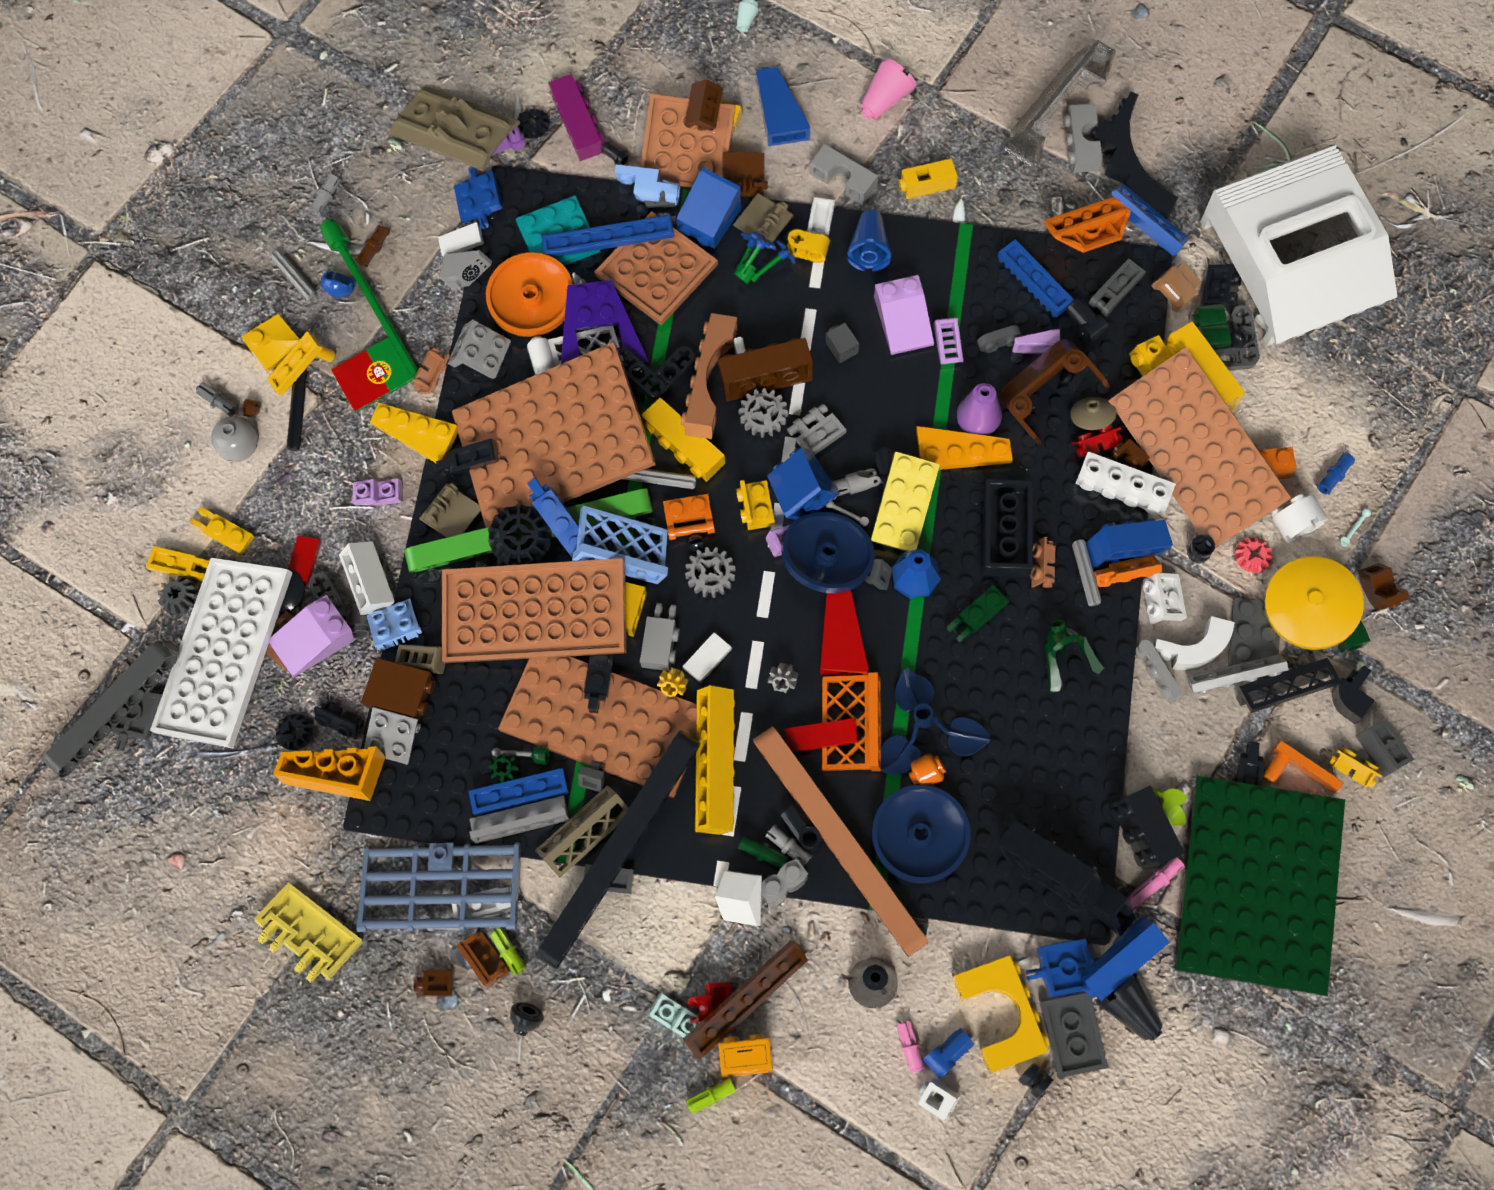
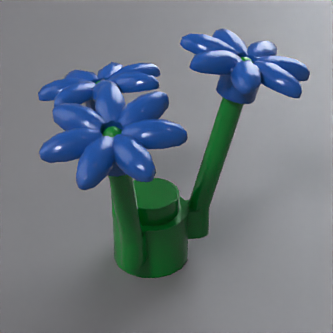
M756 231L751 234L741 233L743 239L749 241L747 244L748 248L741 262L736 267L737 270L734 274L747 284L750 280L755 282L759 276L781 259L788 258L795 264L794 256L786 249L784 243L776 241L781 249L777 253L778 256L754 273L757 268L751 265L760 249L763 250L764 247H767L768 249L772 248L775 250L776 247L773 241L766 239L765 235H761Z

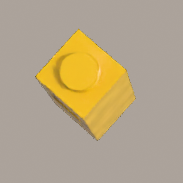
M951 158L903 169L901 179H898L900 192H904L906 199L954 189L956 188L958 176Z

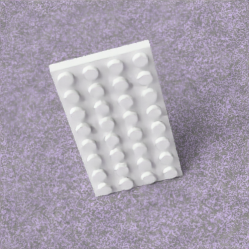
M217 558L210 559L176 655L177 662L171 669L150 728L151 732L228 748L234 747L269 644V638H271L293 572L277 567Z

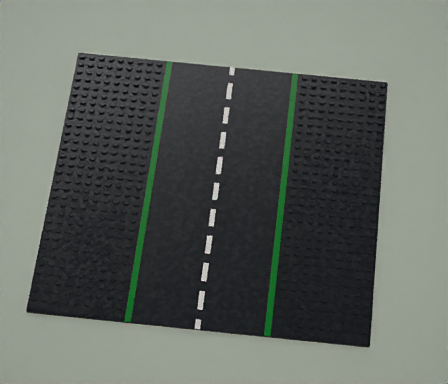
M493 166L491 170L496 175L503 208L487 216L489 227L486 229L481 228L484 244L473 248V251L480 250L492 263L470 286L464 287L449 356L452 354L463 326L471 320L486 326L506 337L511 342L494 379L463 363L455 368L447 364L435 419L456 425L452 410L535 375L527 344L532 338L537 336L524 337L507 332L495 322L486 302L487 284L495 269L515 255L530 253L515 218L576 195L590 228L645 219L652 211L658 217L670 215L672 227L679 231L676 218L690 189L680 188L678 206L648 208L644 201H639L635 198V183L624 184L616 180ZM741 196L742 209L715 249L700 244L697 239L691 236H685L717 259L718 265L662 325L658 324L619 293L618 296L648 358L646 366L654 373L679 347L687 346L693 350L695 356L692 364L660 397L681 417L683 412L688 410V407H686L687 394H692L693 389L690 388L692 375L697 373L695 362L697 357H701L699 352L701 339L705 340L706 335L703 334L705 322H709L711 313L737 317L736 338H743L745 350L765 348L772 343H785L792 338H806L813 361L812 381L774 390L775 397L782 395V402L787 403L785 410H788V417H785V425L780 424V432L774 429L773 436L765 432L764 437H761L760 432L752 435V429L746 431L745 423L741 424L739 409L742 408L741 401H747L746 397L726 402L720 382L717 361L707 381L709 396L716 407V424L712 439H706L725 455V465L707 482L701 477L699 479L696 477L695 488L689 489L620 479L564 502L566 507H571L639 489H648L653 512L629 519L668 530L663 501L708 494L715 533L712 534L704 532L676 537V540H669V534L667 533L665 567H668V573L660 583L654 584L625 576V582L645 587L647 596L634 637L629 636L626 631L627 653L615 654L612 673L661 691V687L657 686L663 670L642 668L640 664L647 617H654L656 603L662 604L663 612L661 618L664 619L669 618V608L671 605H677L675 623L676 628H680L678 642H674L673 650H676L675 664H671L670 669L673 667L683 671L685 678L688 679V683L685 686L684 694L680 695L677 693L676 697L697 704V690L711 685L734 690L735 752L733 768L735 774L733 778V792L735 797L733 801V831L721 835L695 832V753L686 768L675 798L667 797L626 861L623 869L635 870L634 875L719 887L724 871H734L761 875L762 883L769 876L778 874L780 868L763 860L760 862L757 860V857L738 849L743 836L746 835L762 844L767 843L770 848L780 853L782 849L765 837L774 825H777L790 838L794 837L796 839L782 819L781 814L792 805H796L797 802L753 742V739L772 726L786 743L785 728L822 723V677L828 676L820 675L827 593L815 591L798 582L787 570L782 555L774 557L766 541L769 531L791 525L795 521V519L785 517L767 476L773 471L772 469L775 465L785 462L790 458L791 452L801 448L796 442V438L801 433L797 432L791 436L787 428L792 426L793 421L796 419H802L809 414V410L813 407L817 408L825 404L828 411L823 416L826 418L833 413L846 429L844 435L814 455L830 480L842 479L847 474L868 469H875L877 472L876 476H879L873 456L879 449L893 448L894 453L899 452L920 458L916 433L917 426L966 433L958 424V406L977 385L987 383L994 387L1002 410V420L999 427L988 436L1010 439L1013 460L1009 464L938 470L916 550L922 549L937 560L941 578L939 584L930 596H919L909 599L894 589L891 573L887 590H879L875 585L868 584L866 581L851 590L867 660L868 673L878 672L881 678V748L884 742L892 736H903L909 742L913 734L914 725L916 724L914 710L910 712L903 711L895 700V689L898 679L906 668L926 678L932 684L934 698L929 705L933 709L934 717H937L948 730L951 731V723L954 719L965 717L982 725L990 736V742L978 752L969 756H960L955 754L948 746L950 735L945 734L933 723L929 728L918 729L913 746L921 751V757L928 753L934 757L939 756L946 769V773H944L943 781L933 787L939 788L954 797L967 815L971 835L970 845L964 860L952 874L936 882L918 884L896 877L883 866L876 855L872 842V827L875 815L885 799L899 789L914 785L909 772L893 775L884 773L882 770L823 771L822 748L794 752L793 754L911 917L1069 941L1086 939L1089 944L1105 946L1109 943L1110 928L1091 911L1086 914L1009 864L998 842L1015 820L1022 825L1027 823L1041 837L1046 835L1054 840L1057 844L1056 846L1060 849L1067 848L1072 851L1079 861L1083 863L1088 861L1097 868L1098 876L1114 888L1120 824L1114 820L1110 804L1121 799L1123 795L1142 577L1134 578L1129 582L1111 583L1107 587H1098L1101 603L1096 606H1089L1072 544L1074 541L1081 539L1086 543L1102 529L1103 525L1108 523L1122 525L1127 521L1143 522L1148 519V512L1137 506L1130 507L1124 501L1106 498L1097 491L1084 490L1080 485L1075 484L1085 458L1078 456L1077 449L1079 445H1072V442L1079 440V435L1088 432L1094 435L1100 432L1099 429L1086 430L1076 426L1071 420L1070 413L1074 404L1082 399L1101 397L1110 400L1142 378L1137 367L1133 365L1129 354L1137 345L1158 335L1164 342L1168 299L1160 290H1154L1151 285L1171 267L1172 255L1161 247L1113 242L1083 253L1055 239L1052 234L881 213L891 249L890 263L878 271H872V268H865V271H861L849 263L847 252L860 216L864 211L834 207L828 237L830 244L823 263H815L810 260L794 257L795 264H793L788 258L781 259L759 276L755 282L750 280L747 284L734 273L748 248L747 244L749 241L743 239L741 233L744 232L734 227L733 224L754 197ZM769 199L775 204L785 202L788 205L787 211L792 213L793 217L773 241L776 247L775 250L772 248L768 249L767 247H764L763 250L760 249L751 265L757 268L754 273L778 256L777 253L781 249L776 241L784 243L787 249L788 235L792 230L800 229L807 232L812 209L811 204ZM1016 239L1074 300L1082 298L1096 316L1101 315L1109 325V332L1092 343H1087L1082 338L1078 325L1068 315L1066 310L1058 317L1053 318L1051 311H1047L1045 305H1041L1038 298L1035 299L1032 292H1028V287H1024L1022 281H1018L1016 275H1012L1010 269L1005 268L1004 262L1000 263L999 251ZM617 247L601 249L599 253L564 267L569 272L571 278H573L572 273H575L581 279H584L586 283L599 282L601 280L595 276L596 269ZM1129 258L1145 270L1146 273L1116 305L1112 312L1105 317L1101 314L1100 309L1097 307L1093 308L1088 303ZM918 275L924 292L934 345L891 355L874 299L875 284ZM1105 296L1102 298L1105 303L1110 301ZM958 318L963 362L941 365L933 323L935 320ZM564 322L554 330L539 336L547 340L563 336ZM846 323L859 342V352L839 364L826 344V333L831 327ZM614 325L613 328L619 347H622L619 327ZM1013 325L1019 327L1022 336L1060 329V340L1068 339L1083 353L1091 351L1097 356L1093 364L1106 378L1110 387L1106 389L1090 370L1087 371L1076 391L1059 395L1046 383L1029 396L1033 403V410L1024 419L1025 423L1042 442L1038 445L1002 403L1000 391L1042 354L1013 353V346L1007 345L999 347L994 352L986 353V351L980 350L977 343L981 336ZM595 328L576 330V333H578V332H583V331H587V330H591V329H595ZM951 328L941 329L942 332L952 331ZM610 333L601 334L597 340L608 344L611 340ZM953 336L943 337V341L953 340ZM585 338L579 339L578 346L586 350L591 341ZM562 344L555 345L556 351L561 353ZM594 344L590 352L600 348V346ZM955 344L944 345V349L955 348ZM734 347L723 356L727 354L736 355ZM956 352L945 354V358L957 356ZM679 353L681 356L679 360L675 363L678 365V367L683 360L688 361L687 353L683 355ZM667 367L663 370L665 377H675L673 368ZM634 368L632 375L636 379H641L644 377V371L640 368ZM648 376L645 382L642 383V385L645 386L647 382L651 386L650 391L652 393L654 391H657L659 393V385H651L648 382L651 377ZM629 381L641 418V415L658 399L648 398ZM1117 414L1115 420L1110 425L1113 428L1121 427V430L1116 431V433L1121 435L1122 443L1125 444L1131 439L1141 449ZM813 421L807 425L808 429L816 425L817 422ZM645 431L656 465L647 469L693 475L690 467L686 463L681 464L675 458L672 450L663 448L654 434L649 435ZM457 434L451 450L462 447L459 434ZM1099 443L1100 452L1096 455L1111 460L1113 456L1112 450L1115 447L1103 451L1101 443ZM1124 457L1120 458L1117 461L1118 463L1129 466L1126 463ZM425 459L406 548L446 538L419 520L446 484L452 483L458 488L457 491L479 504L469 471L459 474L442 473L437 470V466L433 461ZM1149 460L1141 471L1152 475L1153 465ZM986 479L1033 481V543L1047 537V541H1052L1053 545L1056 546L1055 563H1047L1048 566L1055 567V582L1052 584V587L1045 588L1043 583L1031 587V577L983 576V489ZM741 480H744L745 484L767 481L775 526L748 530L747 523H742L740 510L744 509L743 502H738L736 491L737 488H740ZM880 484L855 494H843L832 500L835 505L861 518L867 517L869 523L866 527L862 528L871 539L883 496ZM824 506L819 511H817L840 514L853 520L858 525H860V523L857 520L833 508L828 509L826 506ZM481 511L464 533L486 528ZM706 520L674 524V528L706 523ZM615 522L607 524L613 533L620 530ZM601 526L594 530L601 540L608 537ZM630 527L627 529L634 539L641 536L636 528ZM623 533L616 536L623 547L630 543ZM587 534L588 538L591 540L593 545H596V542L591 537V535ZM649 534L655 545L660 543V535ZM700 535L704 538L706 547L709 548L710 552H713L716 547L718 548V554L725 551L726 559L732 558L733 563L731 565L735 566L736 571L732 573L735 575V581H729L731 588L724 587L723 595L718 591L715 598L712 597L711 593L703 597V591L696 594L694 592L695 586H688L690 579H686L685 573L689 572L686 570V564H692L690 556L697 557V555L690 553L687 547V541L691 536ZM554 537L552 538L551 547L547 555L539 563L572 561V557L559 539ZM611 539L604 543L609 551L616 552L618 550ZM644 539L637 542L644 553L651 549ZM699 540V541H696V542H692V543H690V544L692 545V544H694V543H698V542H702V541ZM872 541L875 553L874 559H882L890 567L894 565L902 553L907 552ZM532 543L528 544L525 547H521V550L528 548ZM632 545L625 549L630 557L637 558L639 556ZM652 551L647 557L652 563L658 564V558ZM404 553L393 605L410 598L422 633L418 634L419 637L407 640L406 636H404L406 641L404 643L399 638V644L442 648V570L507 565L501 562L494 553L410 573ZM1133 557L1119 559V561L1121 562L1133 559ZM1109 561L1102 563L1101 565H1099V568L1094 569L1093 572L1109 568V564H1112V562ZM722 565V569L720 571L725 576L726 569L724 565ZM696 569L695 576L698 580L700 573ZM712 570L711 572L706 571V574H707V575H708L709 573H713V574H714L715 572H714V570ZM994 585L1009 601V604L975 634L972 633L960 643L957 637L968 627L962 623L957 629L949 632L947 630L948 625ZM1061 619L1064 620L1065 625L1075 631H1080L1086 637L1093 653L1104 669L1100 674L1092 671L1091 665L1079 647V643L1070 642L1065 649V654L1060 655L1057 651L1055 652L1056 663L1062 681L1060 691L1048 693L1045 645L1047 644V635L1051 630V622ZM715 633L729 644L732 650L700 683L685 671L683 666L705 641ZM394 642L395 646L384 651L382 650L381 659L395 663L399 645H396ZM407 652L405 662H408L410 652ZM417 653L415 663L417 662L419 653ZM590 655L570 656L589 664ZM529 659L446 663L443 674L431 673L435 680V688L433 693L428 695L426 701L428 703L425 716H421L420 722H418V724H421L420 731L415 733L409 764L385 758L371 801L349 797L343 828L349 832L428 844L454 843L456 846H464L465 844H471V846H490L520 843L521 858L544 861L535 850L567 821L477 844L470 837V831H472L470 819L479 816L473 815L469 791L501 783L500 776L493 779L491 776L495 772L488 768L489 765H493L495 762L492 750L499 748L500 750L532 752L537 746L501 732L498 729ZM780 662L792 665L794 672H798L795 689L789 687L786 693L775 691L772 683H768L772 666L777 668ZM855 682L849 689L856 696H859L865 690V682ZM828 683V692L833 697L843 689L839 683ZM846 691L837 701L847 708L855 698ZM858 702L849 712L858 720L865 713V707ZM836 703L828 709V715L833 720L843 712ZM369 709L360 749H364L372 709ZM846 714L841 720L851 719V717ZM858 725L857 733L858 741H860L865 736V730ZM865 742L861 745L863 749H865ZM855 744L837 747L846 755ZM858 748L849 759L855 764L865 763V754ZM834 749L828 756V764H838L843 759V756ZM550 751L547 765L537 764L529 756L507 755V760L512 757L516 758L513 765L518 767L519 770L513 773L515 779L563 768L569 792L564 796L569 819L599 793L598 791L578 786L579 770L581 766L589 768L587 764ZM500 764L501 771L506 773L508 771L507 765ZM602 771L604 772L603 789L608 785L629 808L643 786ZM506 778L505 782L511 781L512 779ZM618 803L610 809L609 817H616L623 811ZM596 822L592 826L591 833H599L602 830L603 822ZM615 829L574 866L585 867L586 864L593 865ZM809 834L804 838V842L808 845L816 842L817 837ZM821 837V847L817 851L809 853L813 856L804 866L808 873L807 881L798 890L789 892L786 898L874 911ZM578 838L574 842L573 850H580L584 846L585 838ZM785 854L788 856L785 864L794 860L788 854ZM560 855L553 862L564 864L567 855Z

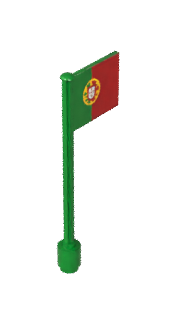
M328 219L320 226L324 240L330 250L341 254L388 335V338L331 369L355 413H358L411 383L418 369L348 251L347 246L350 241L339 222H336L335 219Z

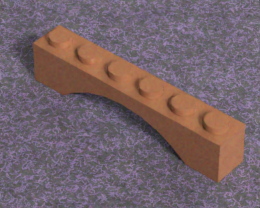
M711 313L709 322H705L703 334L706 336L705 340L701 339L699 352L701 357L696 358L695 370H697V373L692 375L690 388L693 390L692 394H687L686 407H688V410L683 412L681 425L685 426V435L708 439L713 437L716 424V407L709 396L707 381L718 359L733 349L734 338H736L737 317Z

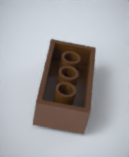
M792 338L785 343H772L765 348L757 350L748 349L744 353L736 355L727 354L718 359L719 377L726 402L744 398L747 394L752 396L755 389L762 393L763 388H766L768 392L812 381L813 361L806 338Z

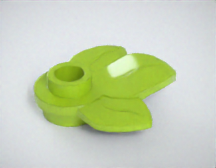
M1154 788L1153 791L1156 796L1160 797V805L1170 824L1175 826L1185 825L1186 817L1180 805L1188 797L1178 789L1171 788L1163 791Z

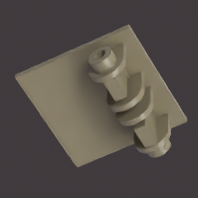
M758 193L733 226L747 234L756 231L761 235H765L766 239L774 241L793 217V214L787 211L788 205L785 202L775 204Z
M452 483L446 484L419 518V520L446 538L463 534L481 511L479 504L457 491L458 488Z

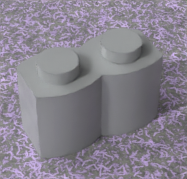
M792 860L786 863L779 870L778 874L766 878L761 883V897L767 906L773 907L780 904L789 892H794L801 888L807 881V871L798 860Z

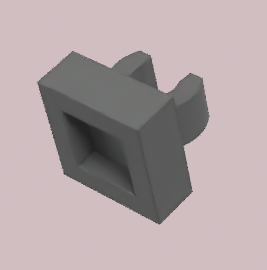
M874 559L870 576L865 581L868 584L875 585L879 590H887L892 573L891 567L882 559Z
M592 760L589 768L581 766L578 773V786L598 792L603 789L604 772L599 769L601 766L600 762Z

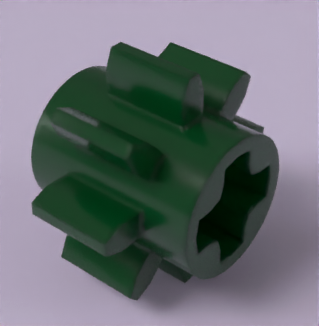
M503 753L502 758L499 759L493 756L495 762L493 765L488 766V768L495 772L491 777L496 779L500 776L501 783L505 782L506 778L514 780L513 773L519 770L518 767L513 765L516 758L512 757L507 760L506 753ZM500 764L507 765L508 771L506 773L501 771Z

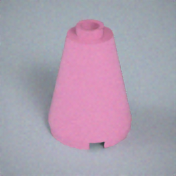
M886 58V60L884 59L881 62L861 102V113L869 120L880 117L917 86L912 75L909 73L906 76L903 72L904 67L894 60Z

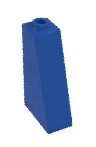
M764 67L757 69L756 83L768 147L809 141L810 125L778 68Z
M1140 917L1080 977L1084 982L1083 990L1091 999L1095 996L1102 1001L1168 945L1170 941L1154 922Z

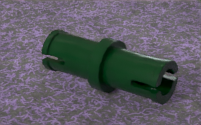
M746 835L743 836L738 849L757 857L758 861L761 862L763 860L780 869L788 858L787 855L770 848L769 844H762Z

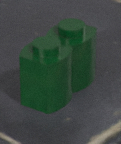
M1215 304L1196 307L1194 314H1191V322L1193 321L1213 350L1229 348L1231 345V334L1227 324L1224 305Z

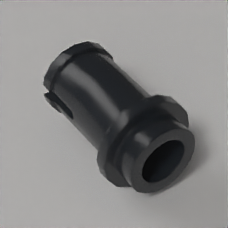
M609 141L605 143L608 148L604 145L602 146L601 153L611 158L615 165H625L629 156L625 150L618 149Z

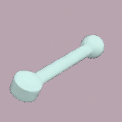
M1369 508L1362 510L1361 517L1346 537L1340 539L1341 546L1346 547L1349 545L1352 535L1364 519L1371 515Z

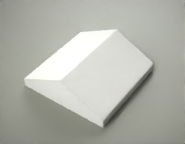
M724 871L715 895L723 920L760 926L761 875Z

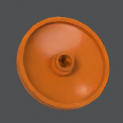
M532 252L515 255L501 263L492 273L486 288L487 306L495 322L507 332L524 337L543 335L554 330L564 322L567 286L573 285V282L563 264L549 255Z

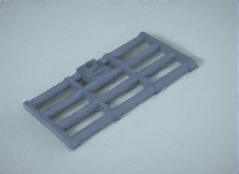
M430 843L429 847L414 845V847L371 848V846H365L357 932H368L370 929H408V931H414V929L459 928V930H466V928L506 927L507 930H516L518 926L517 912L521 844L471 846V844H465L464 846H456L454 843ZM514 855L513 869L470 870L471 856ZM455 856H464L463 870H454ZM413 857L412 871L370 872L371 858ZM420 857H429L427 871H419ZM469 879H512V892L468 894ZM418 880H462L461 894L417 895ZM369 881H411L410 895L368 896ZM472 903H511L510 917L466 918L467 906ZM416 904H460V918L415 919ZM367 905H409L408 919L366 920Z

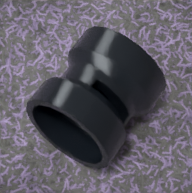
M1201 534L1196 536L1187 549L1188 558L1197 564L1205 563L1214 552V540L1208 535Z
M1033 1062L1019 1077L1018 1081L1023 1086H1028L1031 1089V1094L1038 1098L1050 1086L1053 1079L1048 1074H1043L1040 1071V1067Z

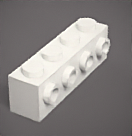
M1091 452L1087 453L1075 483L1084 490L1097 491L1106 498H1115L1124 501L1130 507L1137 506L1145 509L1149 514L1163 516L1176 485L1173 482Z

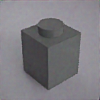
M846 323L840 326L835 325L826 333V344L839 364L858 354L859 342Z

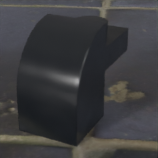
M1364 665L1358 671L1353 669L1346 679L1342 677L1340 685L1334 686L1332 690L1334 707L1353 724H1356L1364 717L1375 701L1359 689L1371 673V670Z

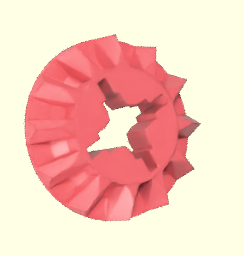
M1247 537L1239 542L1235 549L1236 562L1245 571L1251 573L1262 572L1269 567L1273 559L1272 548H1269L1267 542L1258 539V537ZM1255 549H1259L1258 557L1248 560L1251 555L1249 550L1255 551Z

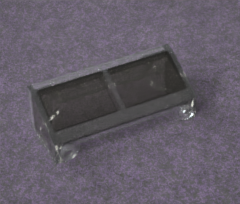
M1096 40L1073 54L1001 142L1000 148L1036 169L1042 162L1043 157L1041 155L1045 138L1050 132L1049 119L1077 85L1086 90L1092 84H1098L1102 88L1108 79L1115 50Z

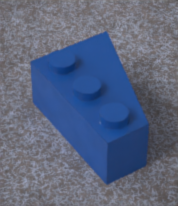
M1154 518L1140 523L1127 521L1122 525H1115V523L1105 524L1098 533L1086 542L1093 570L1098 569L1102 563L1109 561L1117 563L1122 558L1133 557L1135 559L1148 555H1161L1173 546L1166 521H1155Z

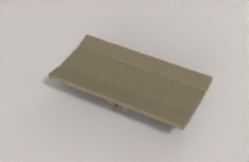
M425 86L418 91L395 120L390 129V134L484 171L490 161V157L509 132H512L520 122L514 118Z

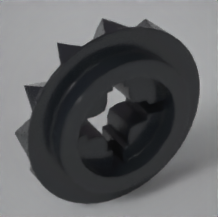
M536 107L531 110L526 108L525 112L519 113V117L516 119L520 122L518 125L520 132L524 134L525 138L529 139L543 136L550 126L548 115ZM530 118L535 121L536 128L530 123Z
M299 713L287 714L283 719H279V724L275 728L276 740L287 750L302 749L310 742L313 736L311 721ZM291 724L296 728H300L296 731V739L291 734H288L291 731Z

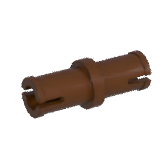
M378 225L370 239H366L363 250L356 258L357 263L361 266L368 267L375 254L380 252L382 243L390 234L386 227Z

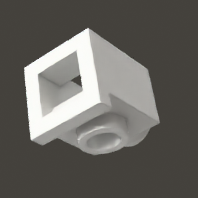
M934 1079L930 1083L926 1081L921 1088L919 1095L922 1097L918 1104L945 1121L952 1114L961 1094L954 1092ZM937 1092L943 1096V1101L936 1099Z

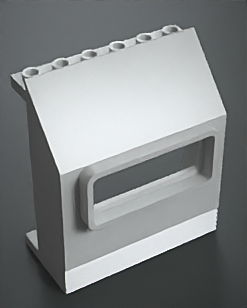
M1336 145L1213 191L1200 223L1203 229L1214 227L1269 329L1263 338L1267 346L1273 343L1276 345L1281 344L1292 337L1302 336L1308 331L1320 329L1331 322L1341 321L1347 316L1355 313L1359 314L1368 308L1380 306L1391 299L1397 298L1388 233ZM1345 213L1358 236L1288 264L1281 263L1270 243V240Z

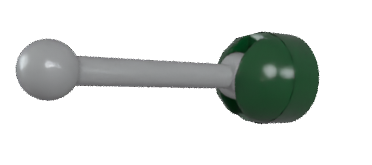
M547 745L536 746L532 752L500 750L499 748L492 750V755L495 757H499L503 753L511 756H529L535 763L544 765L548 764L550 750Z

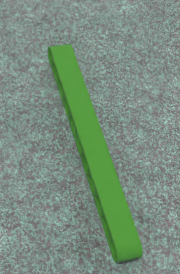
M639 489L567 507L578 524L580 509L583 505L625 518H633L653 512L648 489ZM587 514L586 520L591 527L597 525L598 522L594 516ZM521 519V524L526 526L528 530H534L533 525L529 521ZM517 520L508 522L503 530H509L513 525L517 524ZM488 528L404 549L409 572H419L493 553L488 542ZM520 530L513 537L521 541V537L525 536V534ZM552 531V538H554L556 535ZM504 541L509 548L517 547L511 541Z

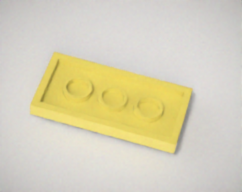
M899 452L894 453L871 535V541L907 552L917 549L940 464Z

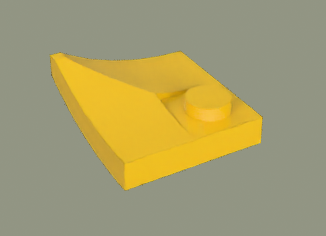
M279 314L241 336L244 343L267 373L277 367L300 340Z

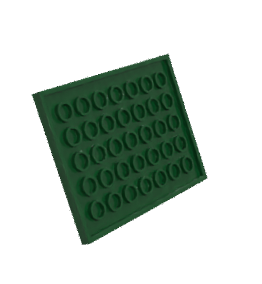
M1202 776L1196 777L1174 971L1324 997L1328 996L1345 799Z

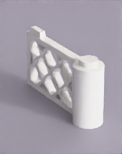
M613 326L598 327L576 333L577 341L584 338L591 341L586 350L578 346L579 352L584 355L590 352L594 344L600 347L607 345L597 340L601 334L610 333L611 336L608 344L615 342L619 348ZM537 336L532 338L527 344L535 375L561 364V361L559 362L558 357L561 358V353L556 351L555 345L562 344L563 336L549 340Z

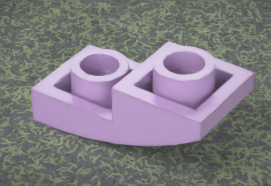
M398 478L380 482L374 479L353 482L354 505H385L402 502V481Z

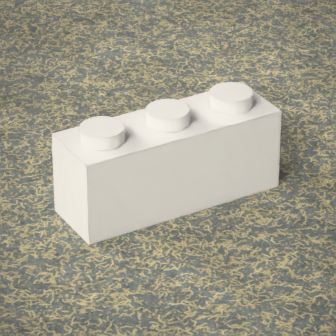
M373 541L348 543L339 556L360 615L371 614L391 606L395 602L393 592L389 588L386 573L382 569L379 554L374 547Z

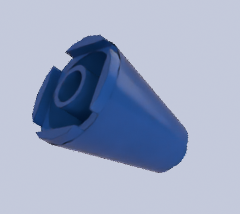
M866 210L861 214L847 252L849 263L861 271H865V268H872V271H878L890 263L891 249L881 213L876 210Z

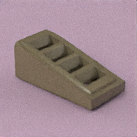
M399 644L395 663L434 674H443L446 664L442 662V648L435 646ZM407 652H410L408 662H405ZM417 653H419L417 662L415 663Z

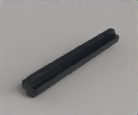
M305 370L292 384L286 446L289 451H298L300 449L307 375Z

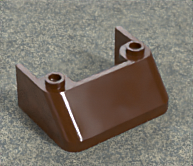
M1068 339L1056 342L1000 391L1002 403L1038 445L1042 442L1024 421L1033 410V403L1029 396L1065 367L1071 373H1079L1087 367L1106 389L1110 387L1106 378L1089 358Z

